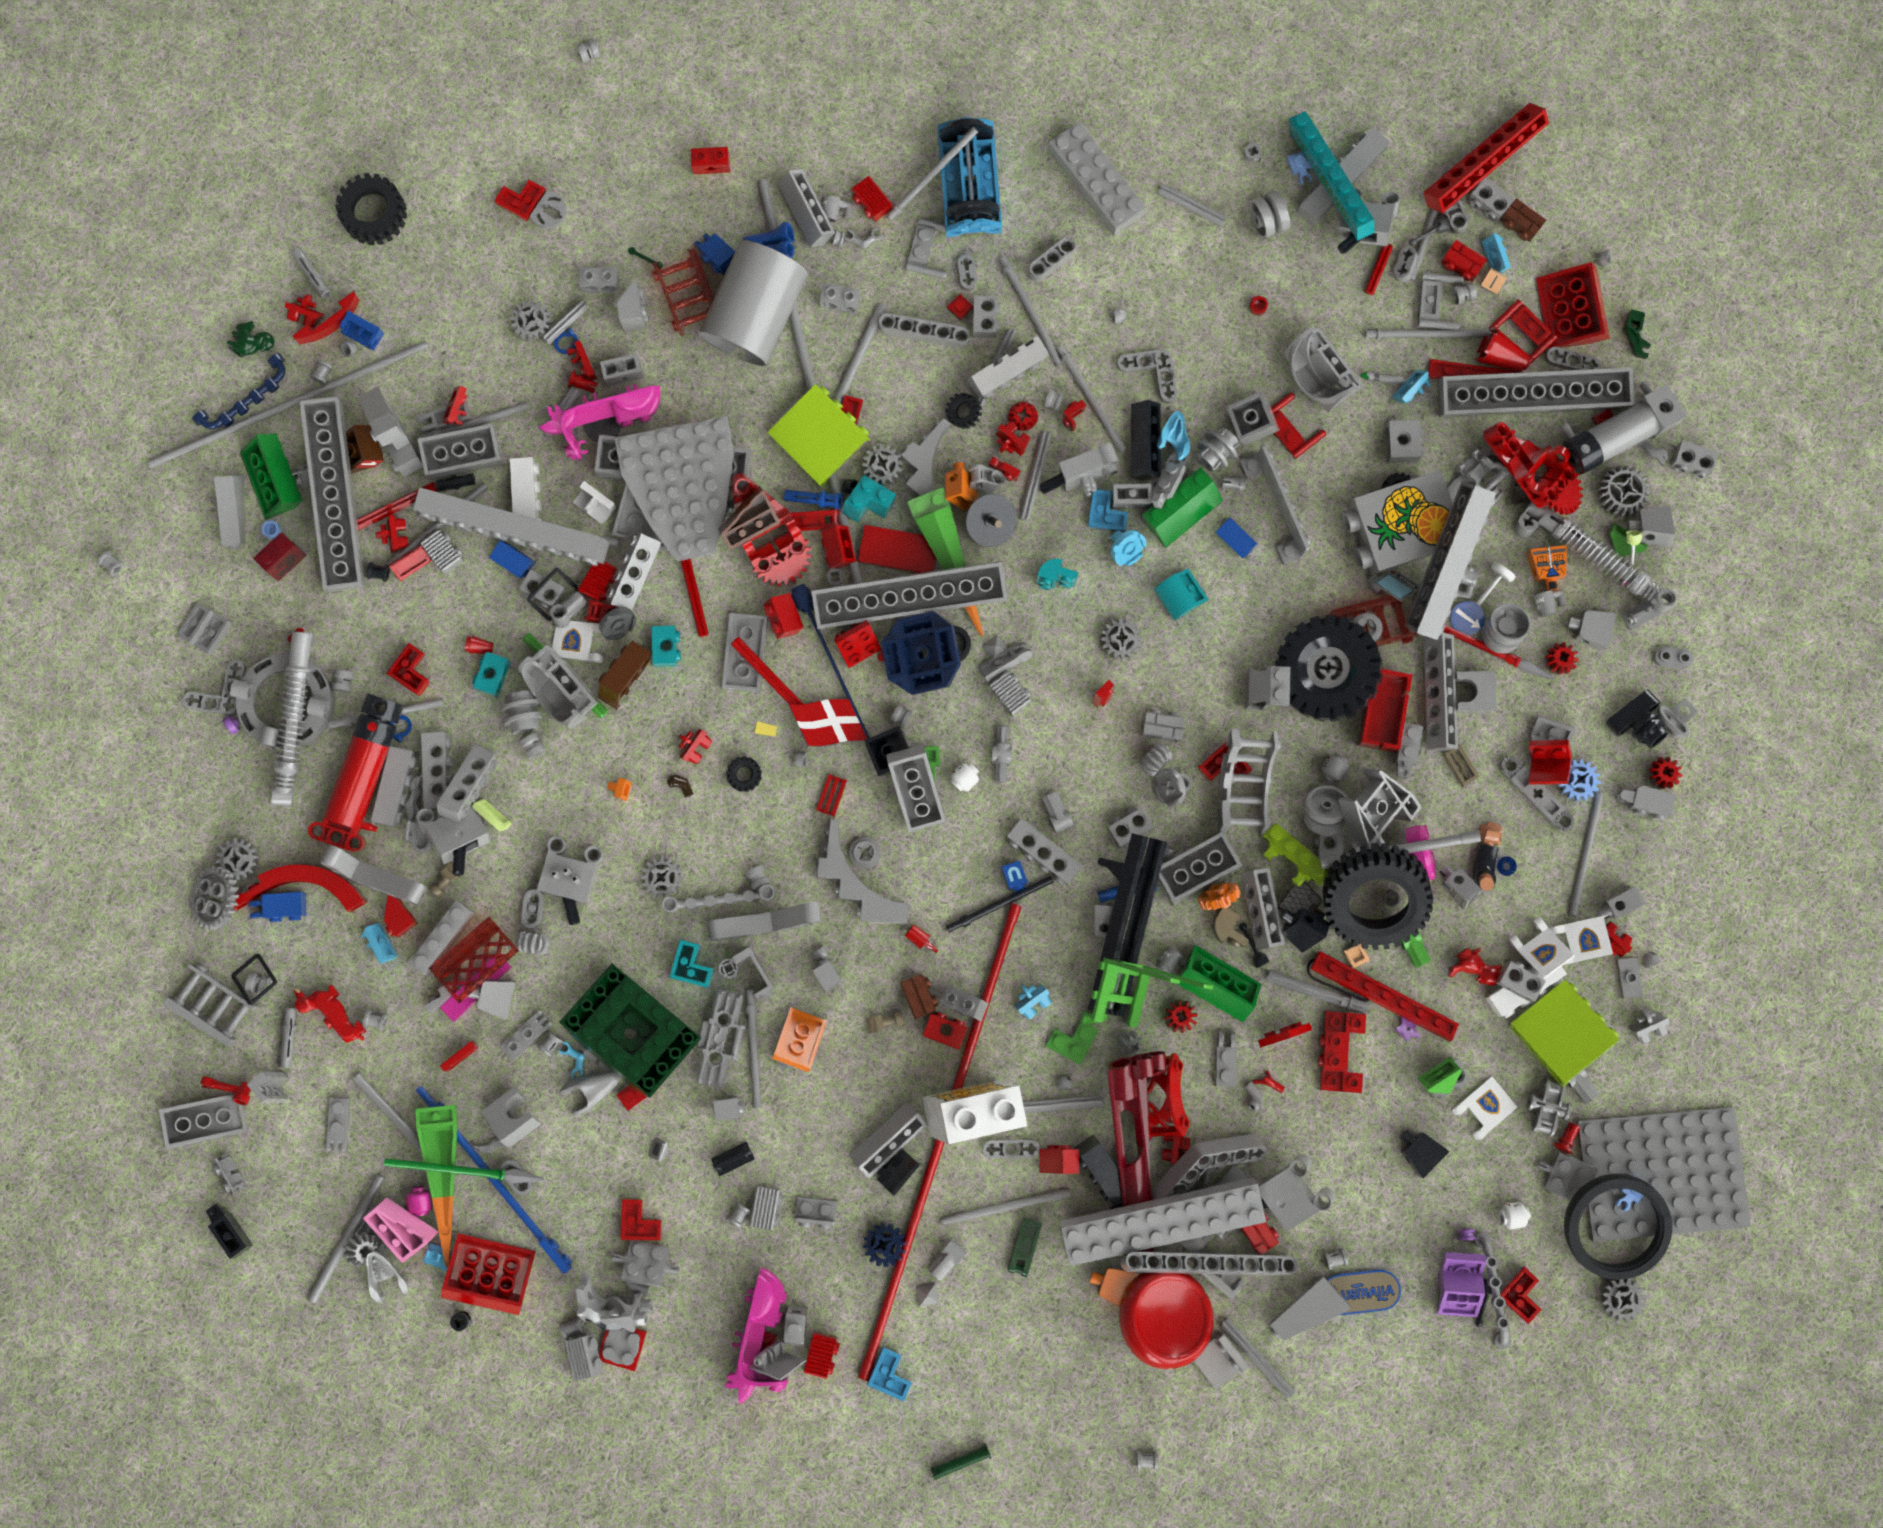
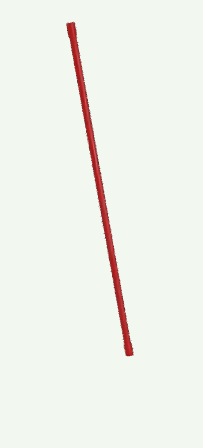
M1014 903L1010 904L1006 923L981 997L983 1001L989 1004L1022 906ZM989 1004L982 1021L974 1019L952 1090L963 1088ZM935 1139L905 1237L902 1241L907 1243V1245L902 1246L906 1253H900L902 1260H896L867 1353L858 1374V1378L868 1381L871 1376L874 1360L945 1142Z

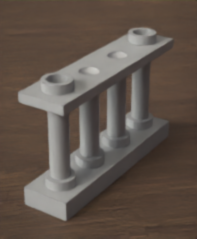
M199 963L197 965L189 964L188 968L194 971L193 975L178 997H167L163 1004L222 1044L232 1047L236 1042V1039L232 1037L234 1029L249 1008L257 1010L259 1007L255 1003L249 1005L242 995L208 974V969ZM202 976L210 984L195 1006L189 1009L184 1005L186 1003L185 999ZM218 987L226 992L210 1018L204 1019L200 1016V1011ZM232 998H235L242 1005L226 1029L223 1028L221 1030L216 1027L218 1024L217 1020Z

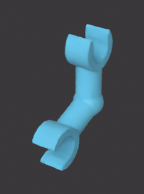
M563 1042L568 1046V1050L566 1052L558 1050L559 1053L563 1055L568 1054L576 1059L575 1069L571 1072L572 1079L576 1071H580L581 1076H584L582 1069L585 1055L573 1049L570 1043Z

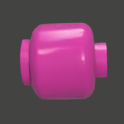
M424 1186L412 1187V1191L406 1194L407 1211L416 1217L428 1215V1212L433 1208L430 1190H425Z

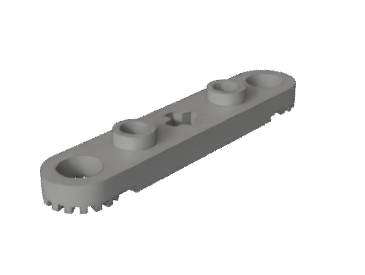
M1507 756L1501 760L1499 764L1500 771L1558 831L1567 832L1574 827L1575 819L1543 784H1529L1530 771L1516 757ZM1506 761L1514 763L1515 768L1513 771L1506 770ZM1533 790H1540L1541 798H1534L1533 795L1535 793ZM1561 817H1566L1569 820L1568 827L1565 828L1560 825Z

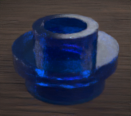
M1502 857L1497 862V870L1503 876H1510L1517 869V864L1511 857ZM1504 863L1509 864V870L1503 868Z

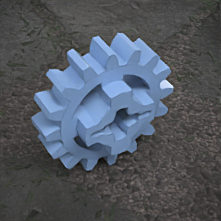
M1580 759L1577 764L1576 760L1571 761L1569 784L1557 785L1558 787H1563L1562 794L1568 793L1567 799L1574 797V801L1577 802L1581 797L1582 801H1585L1587 796L1591 798L1594 796L1593 792L1599 790L1596 785L1601 784V781L1597 780L1600 774H1595L1594 771L1597 767L1591 768V762L1584 764L1583 759ZM1575 768H1581V769H1583V770H1585V771H1584V772H1583V771H1579L1578 769H1575ZM1584 776L1580 783L1574 785V783L1577 782L1576 780L1579 777ZM1573 789H1579L1583 793L1575 792Z

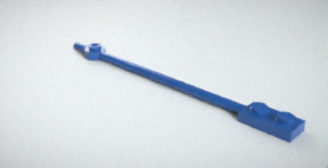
M423 1086L416 1089V1092L428 1107L445 1106L441 1101L438 1103L434 1101ZM458 1130L457 1142L474 1163L481 1169H490ZM487 1177L538 1239L539 1245L562 1273L565 1274L573 1267L570 1265L572 1260L565 1253L561 1254L558 1250L559 1244L553 1238L549 1239L542 1233L501 1181Z

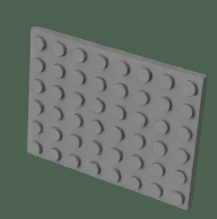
M1735 1107L1576 1121L1577 1125L1581 1128L1578 1132L1581 1161L1598 1168L1595 1178L1608 1174H1632L1653 1186L1669 1208L1672 1217V1234L1751 1227ZM1620 1189L1606 1191L1602 1197L1600 1195L1597 1196L1587 1206L1592 1241L1654 1236L1657 1220L1651 1202L1647 1197L1643 1196L1638 1203L1632 1201L1628 1211H1623L1622 1209L1625 1207L1624 1201L1619 1206L1615 1205V1201L1624 1195Z

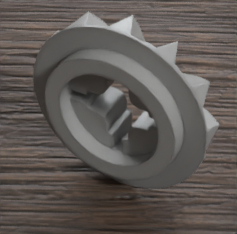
M1363 613L1357 616L1353 622L1364 627L1368 621V627L1375 629L1368 633H1370L1374 641L1378 640L1383 630L1380 619L1370 613Z
M859 838L850 847V858L858 867L871 868L880 858V847L871 838ZM871 846L868 853L872 858L865 856L860 860L862 853L858 848L865 850Z

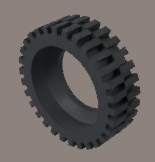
M1372 843L1371 849H1366L1365 845H1361L1359 852H1356L1355 848L1349 850V857L1345 853L1340 856L1341 863L1337 860L1333 862V869L1329 867L1327 871L1328 877L1325 876L1322 888L1324 908L1330 927L1335 929V933L1338 936L1342 934V939L1345 942L1351 939L1352 945L1356 947L1360 942L1363 949H1368V945H1372L1373 950H1379V945H1383L1384 949H1390V943H1394L1395 947L1400 946V940L1403 939L1407 943L1410 941V934L1416 937L1419 934L1418 928L1421 930L1425 928V921L1429 922L1430 913L1433 911V895L1426 868L1424 869L1421 861L1417 862V857L1414 854L1409 856L1408 850L1404 848L1400 853L1399 847L1396 845L1389 849L1386 843H1382L1381 848H1377V844ZM1385 879L1399 884L1408 895V904L1400 912L1383 919L1361 918L1352 914L1349 909V900L1355 889L1371 880Z

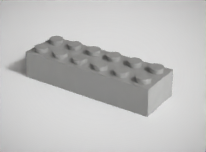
M1077 122L1049 142L1048 151L1114 236L1144 216L1146 209L1144 204L1080 122Z

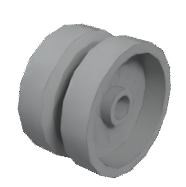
M1278 191L1265 194L1264 199L1257 197L1250 200L1249 210L1258 234L1263 239L1274 236L1275 230L1281 233L1290 229L1289 212Z
M1319 786L1311 790L1306 798L1303 815L1304 823L1308 829L1320 835L1339 833L1346 823L1338 799H1348L1346 794L1333 786Z

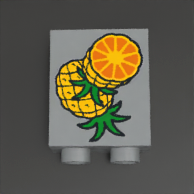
M1441 470L1356 497L1346 504L1348 510L1342 512V518L1347 532H1356L1360 546L1356 547L1354 552L1356 561L1362 570L1368 568L1372 576L1433 555L1453 504Z

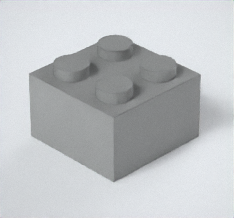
M1262 391L1227 406L1239 441L1244 446L1279 431L1267 396Z

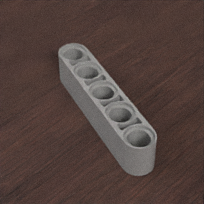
M891 313L882 314L879 318V329L885 335L955 348H964L969 344V331L962 326ZM889 321L892 323V325L890 327L883 326V323ZM903 325H909L911 327L909 330L901 329ZM922 328L929 330L926 334H922L919 331ZM939 332H946V333H947V336H946V337H940V336L938 335V333H939ZM958 335H964L966 339L960 341L956 337Z

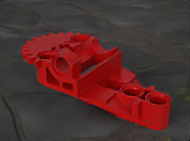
M1499 422L1484 430L1485 441L1536 507L1543 508L1548 506L1549 509L1554 507V512H1559L1560 515L1572 514L1575 510L1579 509L1578 505L1582 504L1580 499L1583 498V495L1580 493L1583 488L1579 486L1582 481L1577 479L1579 473H1575V467H1572L1568 462L1571 454L1566 447L1558 445L1552 448L1549 445L1540 449L1529 440L1525 441L1515 437L1516 431L1514 429L1510 430L1504 422ZM1557 454L1562 455L1564 459H1560ZM1543 463L1547 470L1540 478L1541 480H1538L1536 483L1534 473Z
M741 473L734 475L731 480L734 511L758 487L751 479ZM746 481L743 487H737L738 482ZM764 491L781 523L743 543L742 546L754 566L753 572H759L757 574L758 578L764 576L762 580L764 583L770 579L771 586H773L775 581H777L778 587L781 586L782 581L788 586L789 579L795 583V576L802 578L800 571L807 572L804 565L811 564L806 559L812 558V555L806 552L810 551L811 547L806 546L809 541L807 539L804 540L790 512ZM785 524L788 531L773 539L782 555L778 556L770 541L756 549L754 548L751 541ZM794 542H800L798 547L792 548ZM761 560H767L764 566H758V563Z

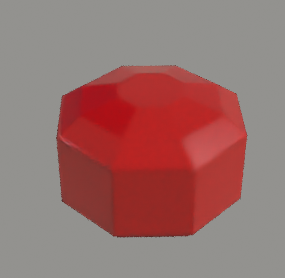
M1258 295L1252 298L1249 309L1252 314L1260 316L1266 312L1268 302L1265 297Z

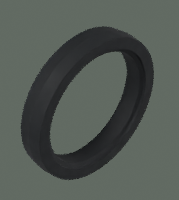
M1608 1174L1589 1181L1572 1197L1564 1217V1234L1570 1251L1583 1267L1603 1278L1624 1280L1644 1274L1661 1260L1671 1241L1672 1217L1666 1202L1653 1186L1632 1175ZM1614 1189H1629L1641 1193L1651 1202L1657 1220L1654 1238L1649 1247L1640 1256L1629 1262L1621 1264L1600 1262L1589 1256L1581 1244L1579 1236L1581 1216L1588 1204L1600 1194Z

